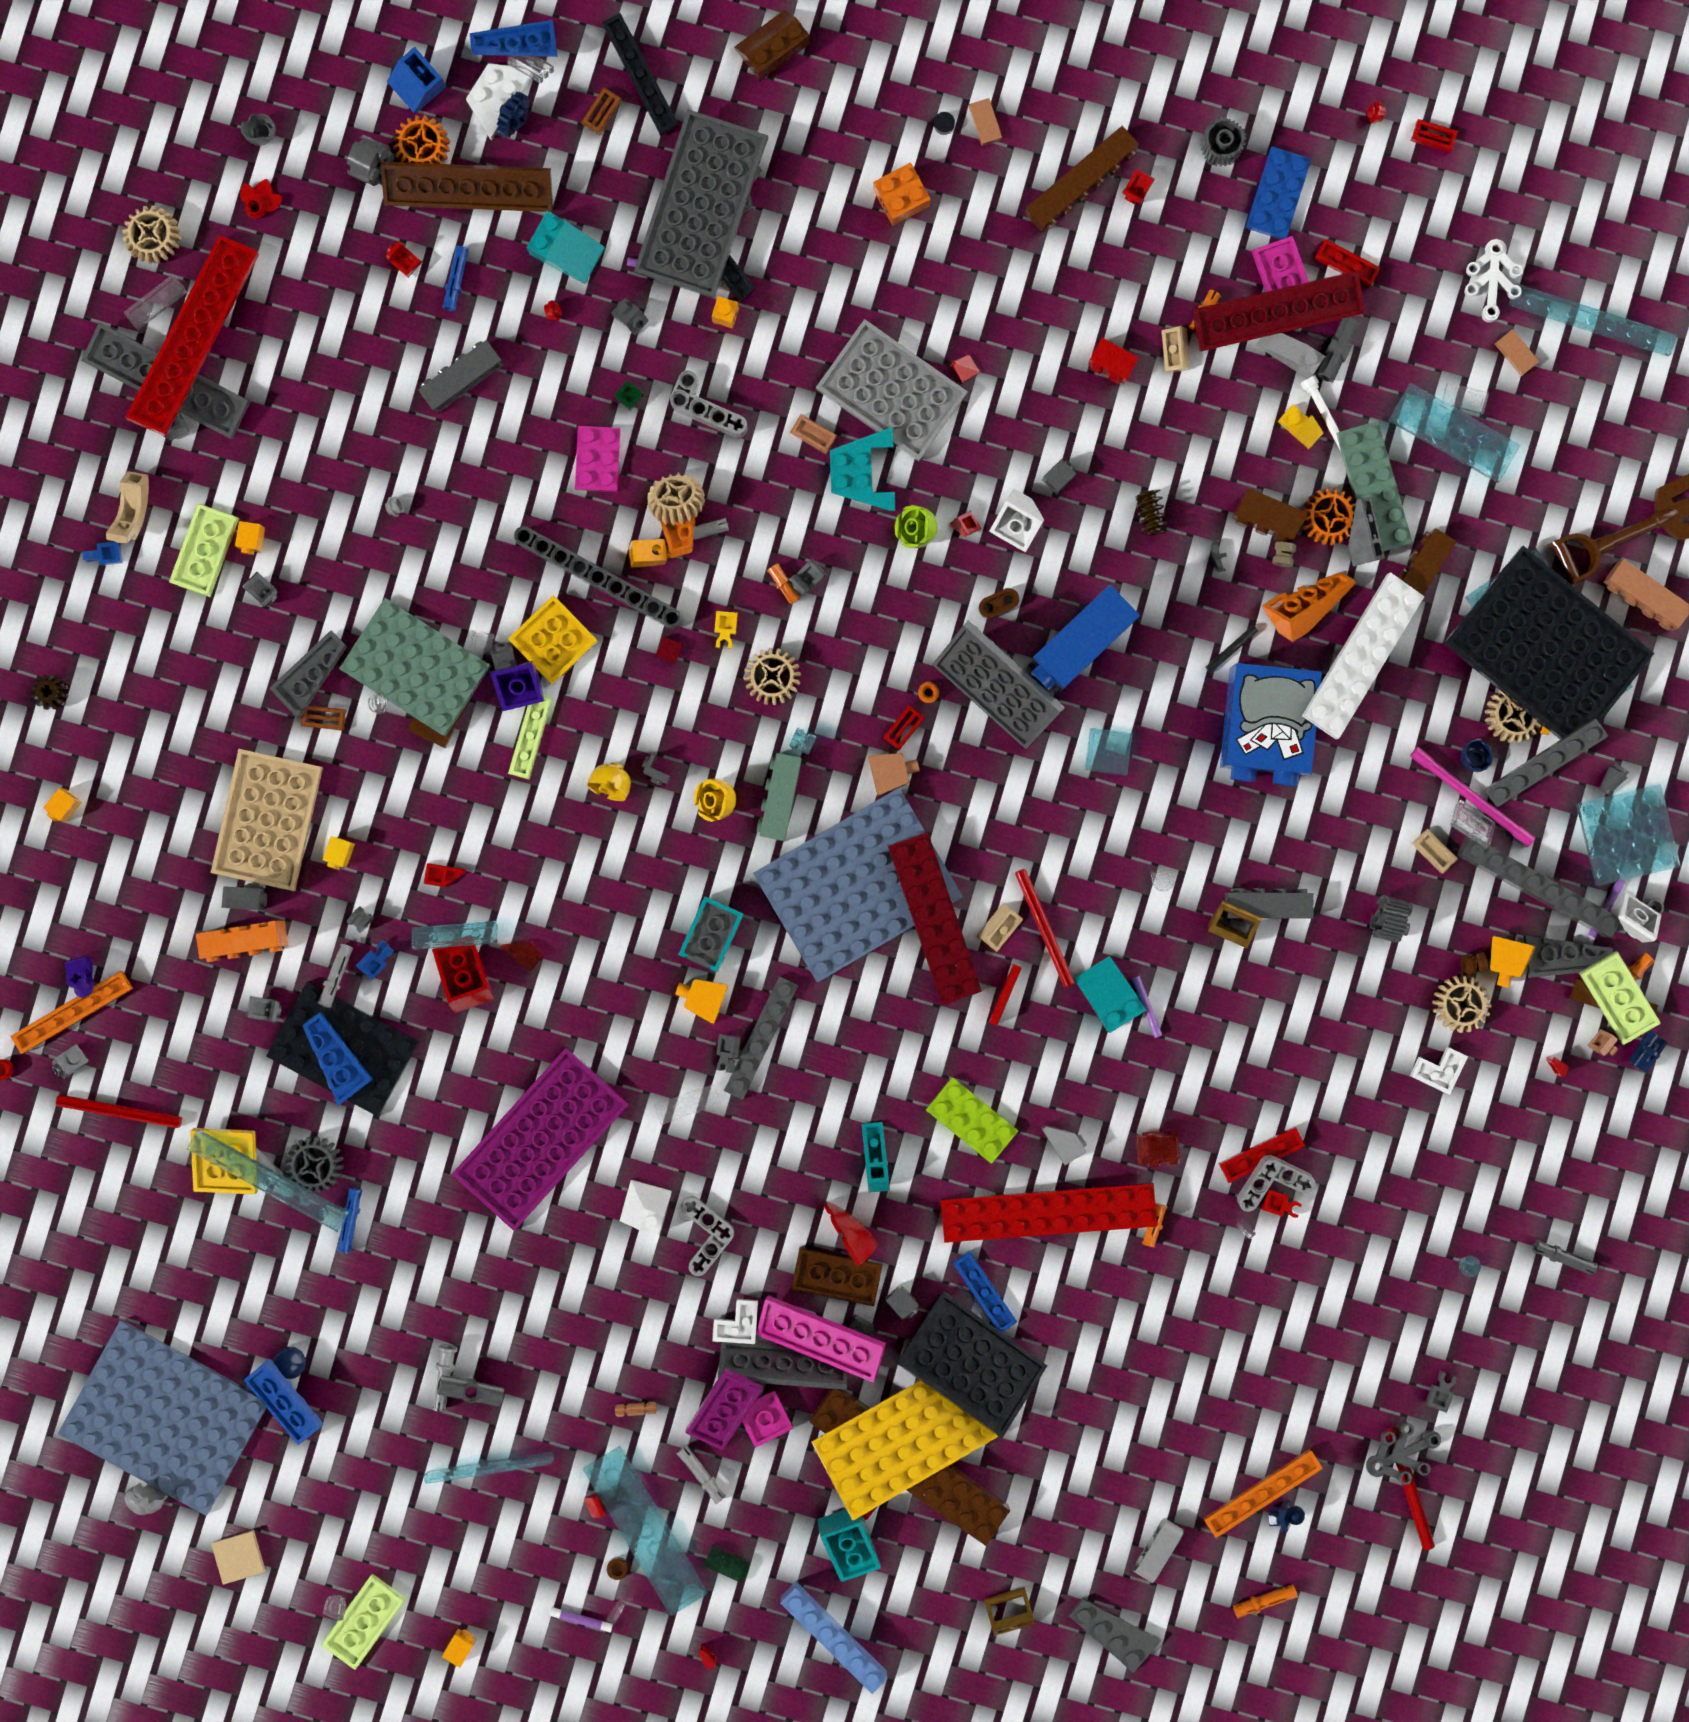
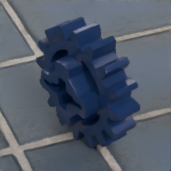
M516 91L515 95L512 94L511 98H508L506 103L501 105L499 109L500 114L497 119L498 127L496 129L499 134L510 138L511 135L515 134V131H518L527 120L526 115L529 110L528 102L530 101L527 95Z

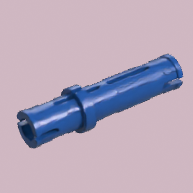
M463 246L455 247L449 281L445 285L446 295L442 307L448 311H456L458 296L462 292L460 286L469 252L468 248Z
M349 1188L346 1206L343 1208L345 1213L337 1248L338 1252L351 1253L356 1219L361 1210L359 1205L362 1189Z

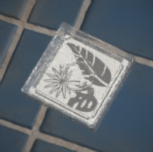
M1460 800L1455 806L1450 825L1484 848H1487L1491 844L1496 823Z

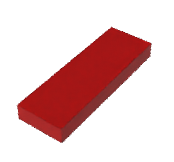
M1324 239L1314 258L1342 274L1358 271L1360 284L1368 288L1372 286L1381 269L1327 239Z
M1012 964L988 1022L995 1026L999 1023L1022 969L1020 966Z

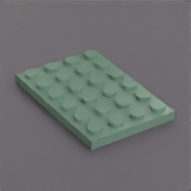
M384 598L339 669L446 737L491 665Z

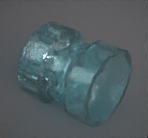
M797 728L789 747L801 749L802 753L809 755L817 736L806 734L804 730Z

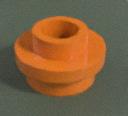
M925 682L919 687L918 696L923 702L932 703L937 700L939 689L936 684ZM931 689L933 692L932 696H926L925 690Z

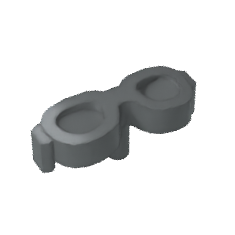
M1216 540L1211 544L1213 563L1218 572H1223L1226 569H1223L1220 558L1227 557V554H1219L1218 543L1220 540Z

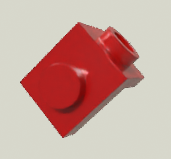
M1137 168L1122 192L1126 195L1125 199L1132 204H1136V202L1140 204L1155 178Z
M400 241L392 244L387 250L386 258L407 278L422 263Z

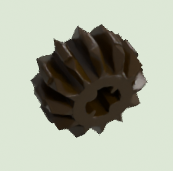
M51 674L49 677L42 675L41 680H34L37 687H31V690L36 691V693L31 697L32 699H37V706L43 705L45 710H49L50 707L56 710L58 709V704H65L62 698L69 697L68 694L64 693L68 686L62 685L64 682L62 678L57 679L56 675ZM48 689L52 690V695L47 694Z

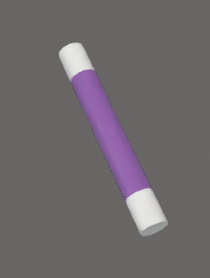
M551 1607L549 1616L610 1633L613 1626L612 1623Z

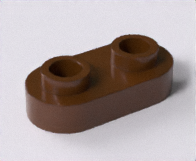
M1006 588L982 599L979 604L980 615L986 619H992L1014 609L1019 603L1017 591L1012 588ZM1006 596H1010L1012 598V602L1006 603L1004 601V598ZM991 605L993 611L987 612L985 606Z

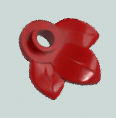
M268 179L262 180L254 188L244 183L240 190V198L245 203V212L252 219H260L265 213L274 212L282 202L281 195L273 194L272 186ZM255 206H259L257 212H253Z

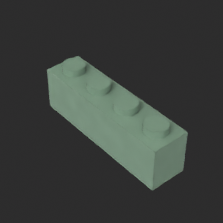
M776 753V757L771 758L769 769L773 770L772 777L767 778L765 790L769 791L767 799L763 798L761 811L765 812L763 820L759 819L757 832H760V837L785 842L802 758Z

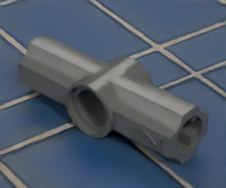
M1347 317L1341 320L1334 337L1331 338L1325 350L1324 360L1317 373L1320 379L1326 382H1334L1342 363L1345 362L1352 348L1351 343L1359 328L1360 323L1355 319Z
M441 1375L436 1393L438 1395L464 1399L468 1403L479 1402L500 1407L504 1387L477 1382L474 1379L465 1380ZM468 1387L476 1388L473 1394H465Z

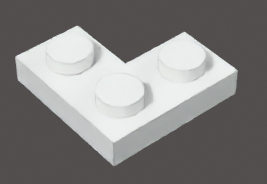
M1446 1047L1438 1065L1418 1057L1410 1076L1450 1095L1468 1056Z
M737 1299L735 1320L714 1319L713 1341L755 1344L758 1300Z

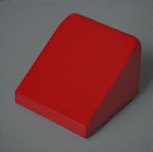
M599 1492L584 1498L593 1518L605 1516L607 1509Z

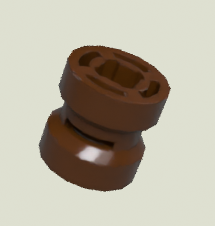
M1483 951L1476 952L1472 956L1467 954L1460 957L1461 967L1465 976L1473 975L1474 972L1484 973L1488 971V962Z

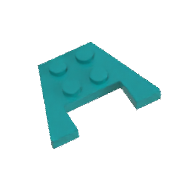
M887 428L830 450L831 493L889 511H895V492L873 493L871 448L893 447V428Z

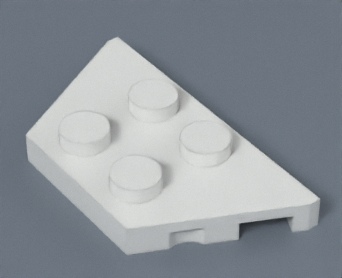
M488 64L467 96V103L491 140H493L498 132L496 130L498 127L497 119L500 114L499 109L501 105L505 104L512 94L515 95L516 91H524L535 73L533 68Z

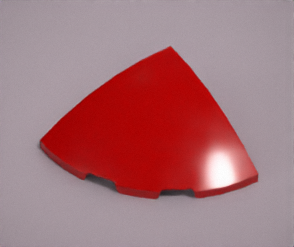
M826 1201L823 1203L824 1208L830 1214V1220L837 1233H842L841 1239L858 1267L876 1250L878 1243L866 1227L854 1216L839 1206Z

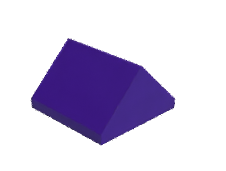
M532 661L490 672L503 711L544 702L540 673Z

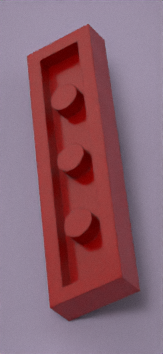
M1294 1126L1218 1164L1227 1182L1230 1183L1253 1172L1264 1156L1272 1155L1280 1159L1305 1147L1297 1128Z

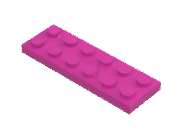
M769 1295L765 1299L756 1333L758 1336L870 1382H874L877 1377L886 1345L885 1342Z

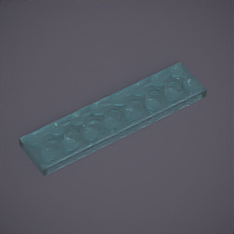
M621 1446L585 1466L583 1471L670 1616L707 1595L708 1591Z

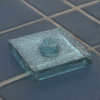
M1090 728L1085 770L1127 776L1133 733Z

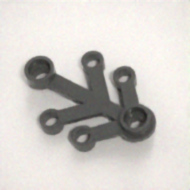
M1403 1422L1400 1424V1433L1392 1454L1386 1456L1388 1446L1392 1445L1396 1440L1395 1434L1390 1431H1384L1381 1434L1376 1455L1371 1456L1367 1460L1366 1469L1371 1476L1381 1477L1386 1474L1407 1485L1412 1481L1411 1474L1404 1470L1399 1472L1389 1467V1465L1397 1462L1416 1470L1420 1475H1428L1431 1470L1429 1464L1422 1461L1417 1462L1407 1457L1427 1447L1437 1448L1441 1444V1436L1433 1430H1427L1423 1433L1422 1440L1404 1448L1408 1436L1414 1433V1426L1408 1422ZM1408 1425L1409 1431L1405 1433L1404 1428ZM1390 1434L1391 1439L1386 1441V1436ZM1435 1436V1437H1436V1440H1435V1442L1432 1444V1443H1431V1438ZM1380 1463V1468L1376 1470L1375 1465ZM1422 1465H1425L1424 1472H1421L1420 1470ZM1406 1474L1407 1479L1402 1481V1476Z

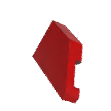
M427 863L424 884L447 887L464 875L467 869Z

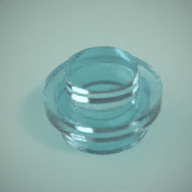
M1468 1255L1460 1260L1459 1270L1464 1276L1474 1277L1480 1272L1481 1264L1476 1257Z

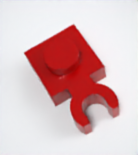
M1268 1189L1261 1209L1282 1217L1284 1211H1287L1291 1217L1298 1218L1299 1215L1292 1212V1207H1302V1204L1298 1201L1287 1202L1288 1195Z

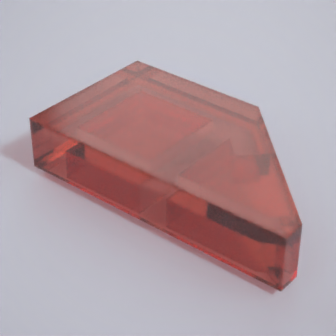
M529 942L501 945L504 951L530 972L545 956Z

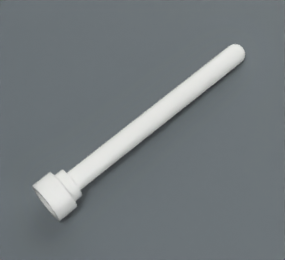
M1314 375L1300 384L1304 391L1306 390L1307 393L1311 394L1340 450L1336 435L1340 431L1318 391L1319 381Z

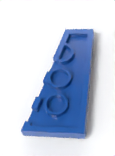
M553 20L470 33L473 55L558 57Z
M319 1012L303 1025L312 1049L319 1060L318 1063L326 1076L328 1086L333 1092L337 1106H340L373 1079L322 1012Z

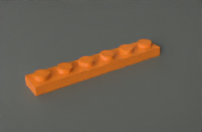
M119 971L94 986L89 996L84 998L75 997L10 1037L20 1054H24L133 990V987L124 972Z
M1308 1449L1203 1519L1215 1538H1217L1323 1468L1311 1449Z

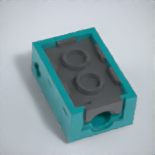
M704 896L678 955L706 968H710L715 972H719L744 913Z

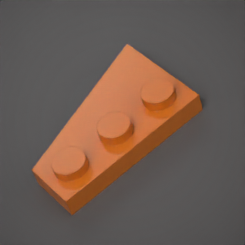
M691 517L690 522L687 520L683 521V524L676 522L674 526L671 522L665 525L663 520L660 521L671 557L675 558L691 553L693 550L695 517Z

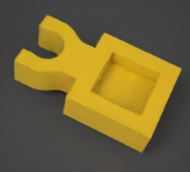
M716 611L714 632L720 633L716 641V648H720L721 641L726 640L728 642V649H732L730 634L736 635L738 613Z

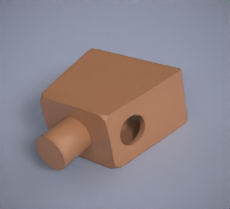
M903 753L868 756L877 796L908 784V774L920 772L917 759L905 762Z

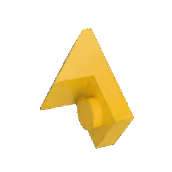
M1294 405L1277 421L1308 449L1323 434L1315 418L1312 415L1308 418Z

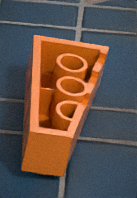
M270 921L268 923H258L250 926L196 934L199 959H206L207 962L220 961L219 956L226 955L228 959L241 957L240 953L248 952L249 956L262 954L261 950L269 949L270 953L283 951L282 947L289 946L285 921Z

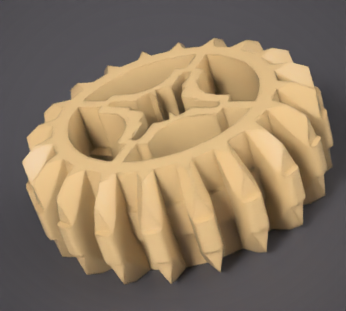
M153 205L150 210L147 206H143V212L136 209V216L129 214L131 221H124L128 228L122 229V232L127 235L123 237V241L128 243L126 249L131 251L133 257H138V260L141 262L146 259L148 264H152L154 259L156 263L160 264L161 257L168 261L167 254L174 255L172 248H179L175 241L181 240V237L177 234L181 232L180 228L176 226L178 224L177 220L172 219L170 212L165 213V210L161 207L157 210ZM157 220L151 224H145L148 221ZM165 227H166V230H167L166 238H165V240L163 241L162 235H163V233L165 232L164 229H165ZM139 229H141V235L138 238L139 241L137 242V233ZM146 230H148L150 233L153 232L157 240L153 237H150ZM153 245H158V246H159V247H157V248H155V249H150V250H147V249H146V248L149 249V248H150L151 246H153Z
M678 472L676 476L670 474L668 478L662 476L661 481H655V486H651L648 493V507L658 522L663 520L665 525L671 522L674 526L676 522L683 524V521L687 520L690 522L691 517H697L698 512H702L705 495L701 484L695 480L694 476L689 478L687 473L681 476Z
M769 648L768 655H765L764 650H760L762 657L759 658L754 654L753 657L756 662L754 663L750 660L747 662L752 666V669L745 668L744 670L750 674V676L744 677V681H751V683L746 685V688H754L750 695L754 696L758 693L759 695L756 698L758 702L762 697H765L764 704L768 705L769 699H772L773 705H776V699L780 698V702L783 704L785 703L784 695L791 699L792 696L789 691L797 692L793 684L800 685V681L795 680V677H800L801 673L794 672V670L799 668V665H791L795 658L791 657L787 660L786 658L789 654L787 651L783 656H780L781 649L777 648L776 654H773L772 648ZM778 660L783 664L776 668H770L765 661ZM760 666L765 676L757 685L755 673ZM788 668L790 671V680L788 685L785 687L781 682L780 677L782 673H784V671ZM766 669L772 674L778 672L776 676L778 683L772 679L767 681L769 675H767ZM769 685H774L780 692L766 693L762 689Z
M1499 690L1498 695L1494 694L1491 696L1494 702H1487L1488 707L1491 709L1485 710V714L1490 715L1489 718L1485 719V722L1491 721L1492 725L1488 729H1495L1494 737L1501 734L1500 741L1507 739L1508 743H1513L1514 740L1517 743H1521L1523 739L1529 740L1530 735L1537 733L1534 728H1540L1541 724L1529 715L1528 723L1525 726L1524 715L1526 711L1516 706L1514 702H1511L1509 697ZM1503 703L1504 715L1499 718V709ZM1521 710V712L1517 713L1515 718L1507 719L1513 714L1514 711L1517 712ZM1510 723L1519 732L1510 731L1503 724Z
M1461 975L1460 980L1457 976L1452 977V982L1446 979V987L1443 985L1438 986L1442 992L1434 993L1436 997H1439V1000H1433L1432 1003L1438 1005V1008L1433 1009V1012L1441 1013L1436 1019L1438 1021L1444 1019L1443 1027L1449 1026L1450 1031H1454L1457 1028L1458 1033H1463L1464 1028L1466 1032H1471L1472 1027L1475 1029L1479 1028L1478 1022L1483 1024L1486 1022L1482 1016L1490 1015L1489 1012L1485 1011V1008H1491V1004H1486V1000L1491 999V997L1483 995L1487 992V988L1479 989L1482 984L1480 981L1474 984L1475 980L1473 977L1467 980L1466 976ZM1464 986V990L1460 991L1457 997L1449 996L1454 989ZM1471 991L1476 997L1477 1006L1471 1002ZM1454 1001H1463L1470 1008L1458 1006V1003ZM1447 1003L1453 1007V1018L1448 1013ZM1467 1011L1474 1012V1015L1471 1018H1469L1466 1021L1459 1022L1460 1018L1463 1017Z

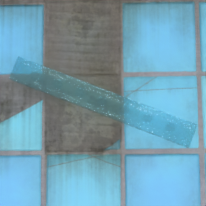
M1517 283L1515 284L1521 288V294L1517 299H1510L1509 306L1665 356L1671 355L1676 334ZM1513 289L1512 295H1518V291Z
M199 1129L195 1132L187 1147V1150L336 1232L340 1230L349 1214L348 1211Z

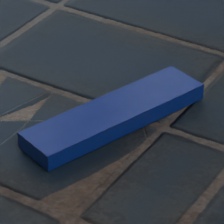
M970 1250L952 1262L997 1330L1002 1333L1017 1323V1320Z

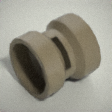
M1275 542L1274 549L1276 554L1272 559V564L1281 567H1293L1294 559L1292 556L1296 551V545L1288 542Z

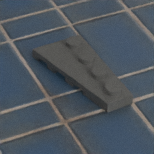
M1528 935L1523 936L1525 944L1536 946L1527 966L1528 978L1579 973L1613 953V948Z
M1084 1598L1068 1613L1070 1618L1132 1673L1136 1671L1161 1642L1159 1637L1145 1632L1138 1626H1134L1118 1616L1116 1617Z

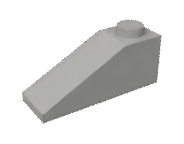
M1283 333L1261 337L1256 346L1307 379L1315 373L1325 357L1309 345Z

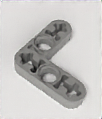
M1266 1155L1259 1161L1238 1194L1237 1202L1242 1210L1247 1212L1253 1211L1259 1205L1274 1180L1304 1194L1312 1192L1315 1189L1316 1182L1310 1173L1275 1156ZM1273 1163V1167H1268V1169L1266 1168L1267 1164L1271 1165ZM1285 1171H1293V1174L1290 1178H1282V1175ZM1299 1177L1301 1181L1306 1182L1308 1180L1309 1183L1302 1186L1301 1182L1297 1179ZM1256 1180H1264V1184L1261 1187L1256 1188L1253 1186ZM1251 1198L1252 1200L1251 1202H1244L1245 1199L1249 1200Z
M690 1196L682 1203L683 1212L711 1234L689 1263L691 1274L702 1276L730 1243L735 1231L729 1222L700 1199ZM693 1201H695V1207L699 1211L701 1207L705 1209L703 1212H701L698 1219L695 1217V1215H697V1212L695 1210H687V1202L692 1203ZM707 1213L713 1215L714 1223L712 1225H705L702 1221L703 1215ZM718 1220L722 1222L721 1224H719V1227H721L722 1229H726V1227L730 1229L728 1232L730 1235L729 1237L724 1236L722 1238L720 1236L721 1231L717 1228L715 1232L711 1230L716 1226ZM712 1243L717 1246L718 1251L715 1255H709L706 1252L708 1244ZM700 1253L705 1258L711 1260L710 1263L707 1260L704 1261L702 1265L703 1270H694L695 1265L693 1263H699L702 1259V1256H699Z

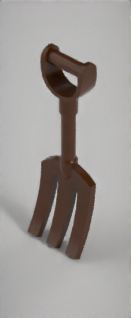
M1689 474L1656 489L1654 495L1655 512L1646 519L1610 535H1603L1595 540L1585 534L1575 533L1548 544L1549 549L1553 548L1568 583L1572 585L1592 575L1600 564L1602 554L1655 528H1663L1667 534L1680 542L1688 539L1689 522L1683 524L1681 519L1689 515V497L1673 503L1671 498L1689 489ZM1565 542H1578L1587 550L1590 560L1589 567L1584 574L1580 575Z

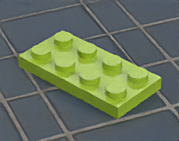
M951 1077L925 1109L991 1164L1018 1132L1015 1127L953 1077Z

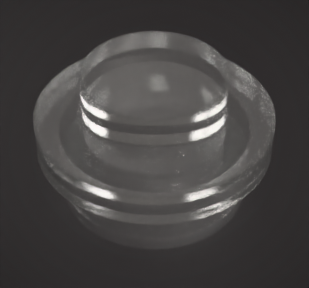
M374 693L369 697V709L377 714L385 712L387 700L383 694Z

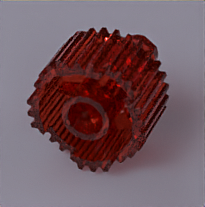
M1151 1131L1143 1132L1142 1136L1137 1135L1136 1151L1138 1164H1147V1167H1159L1160 1162H1167L1168 1165L1179 1164L1178 1132L1168 1131V1135H1165V1133Z

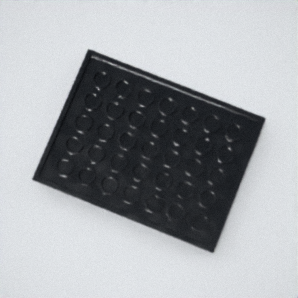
M1521 546L1443 643L1560 740L1593 718H1596L1600 723L1655 654L1525 546Z

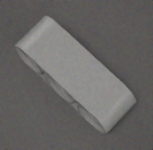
M1166 1518L1162 1519L1137 1559L1133 1572L1153 1583L1180 1541L1183 1529Z

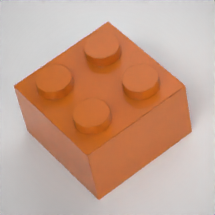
M911 162L873 182V191L892 226L930 207L931 199Z

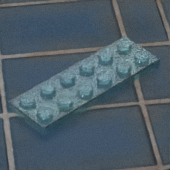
M1411 382L1388 419L1389 422L1497 483L1501 481L1521 446Z

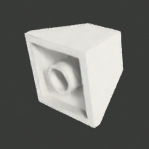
M1013 489L989 532L1026 553L1044 519L1030 497Z
M1625 892L1618 915L1624 930L1631 937L1637 938L1643 943L1655 941L1658 935L1661 914L1628 892Z
M631 1180L620 1221L638 1230L659 1235L672 1191Z

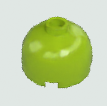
M916 505L907 506L902 514H898L896 518L895 535L905 547H925L934 540L937 534V520L934 514L927 508Z

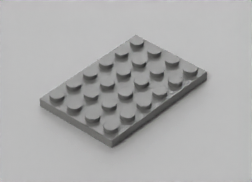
M865 319L816 386L817 391L874 431L880 432L887 428H893V444L918 462L968 393V391Z

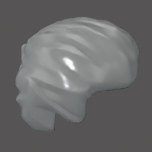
M141 1483L130 1488L125 1494L126 1505L138 1515L155 1513L168 1498L167 1494L149 1484L142 1488Z

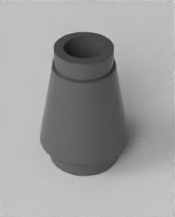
M1614 763L1612 767L1609 766L1599 789L1610 796L1628 778L1626 776L1629 772Z

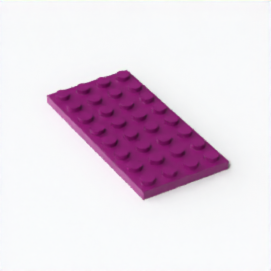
M566 1047L455 1169L452 1175L515 1231L625 1110L629 1103Z

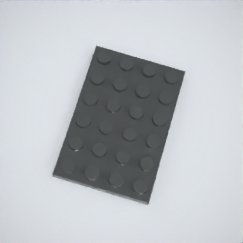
M969 620L961 627L932 664L1025 749L1065 708Z

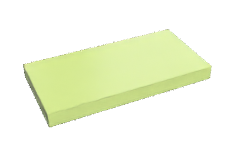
M198 503L169 583L211 597L239 518Z
M1617 951L1579 972L1621 1044L1625 1045L1661 1024Z
M372 1573L321 1646L356 1670L407 1598Z

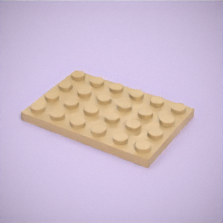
M238 749L211 873L295 891L323 767Z

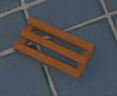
M604 87L582 120V125L587 126L591 131H595L600 136L622 102V98ZM608 95L609 97L605 101L604 105L601 107L593 122L590 123L589 121L592 118L593 114L601 104L604 97ZM614 99L615 101L613 102L612 106L610 107V109L608 110V112L606 113V115H605L604 118L602 119V121H601V123L599 124V126L596 127V125H597L598 122L600 121L601 117L603 116V114L605 113V111H606L607 108L609 107L610 103H611L612 100Z
M308 706L302 715L301 726L344 731L347 710ZM307 711L340 713V717L307 714ZM306 719L339 722V726L306 722Z

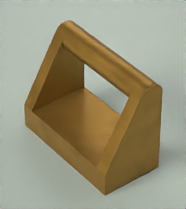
M1222 901L1208 924V932L1248 948L1262 918ZM1223 910L1253 923L1247 933L1218 921Z
M1025 1587L984 1598L994 1636L1035 1625ZM1019 1597L1024 1598L1027 1609L1026 1613L999 1621L994 1620L991 1610L992 1605Z

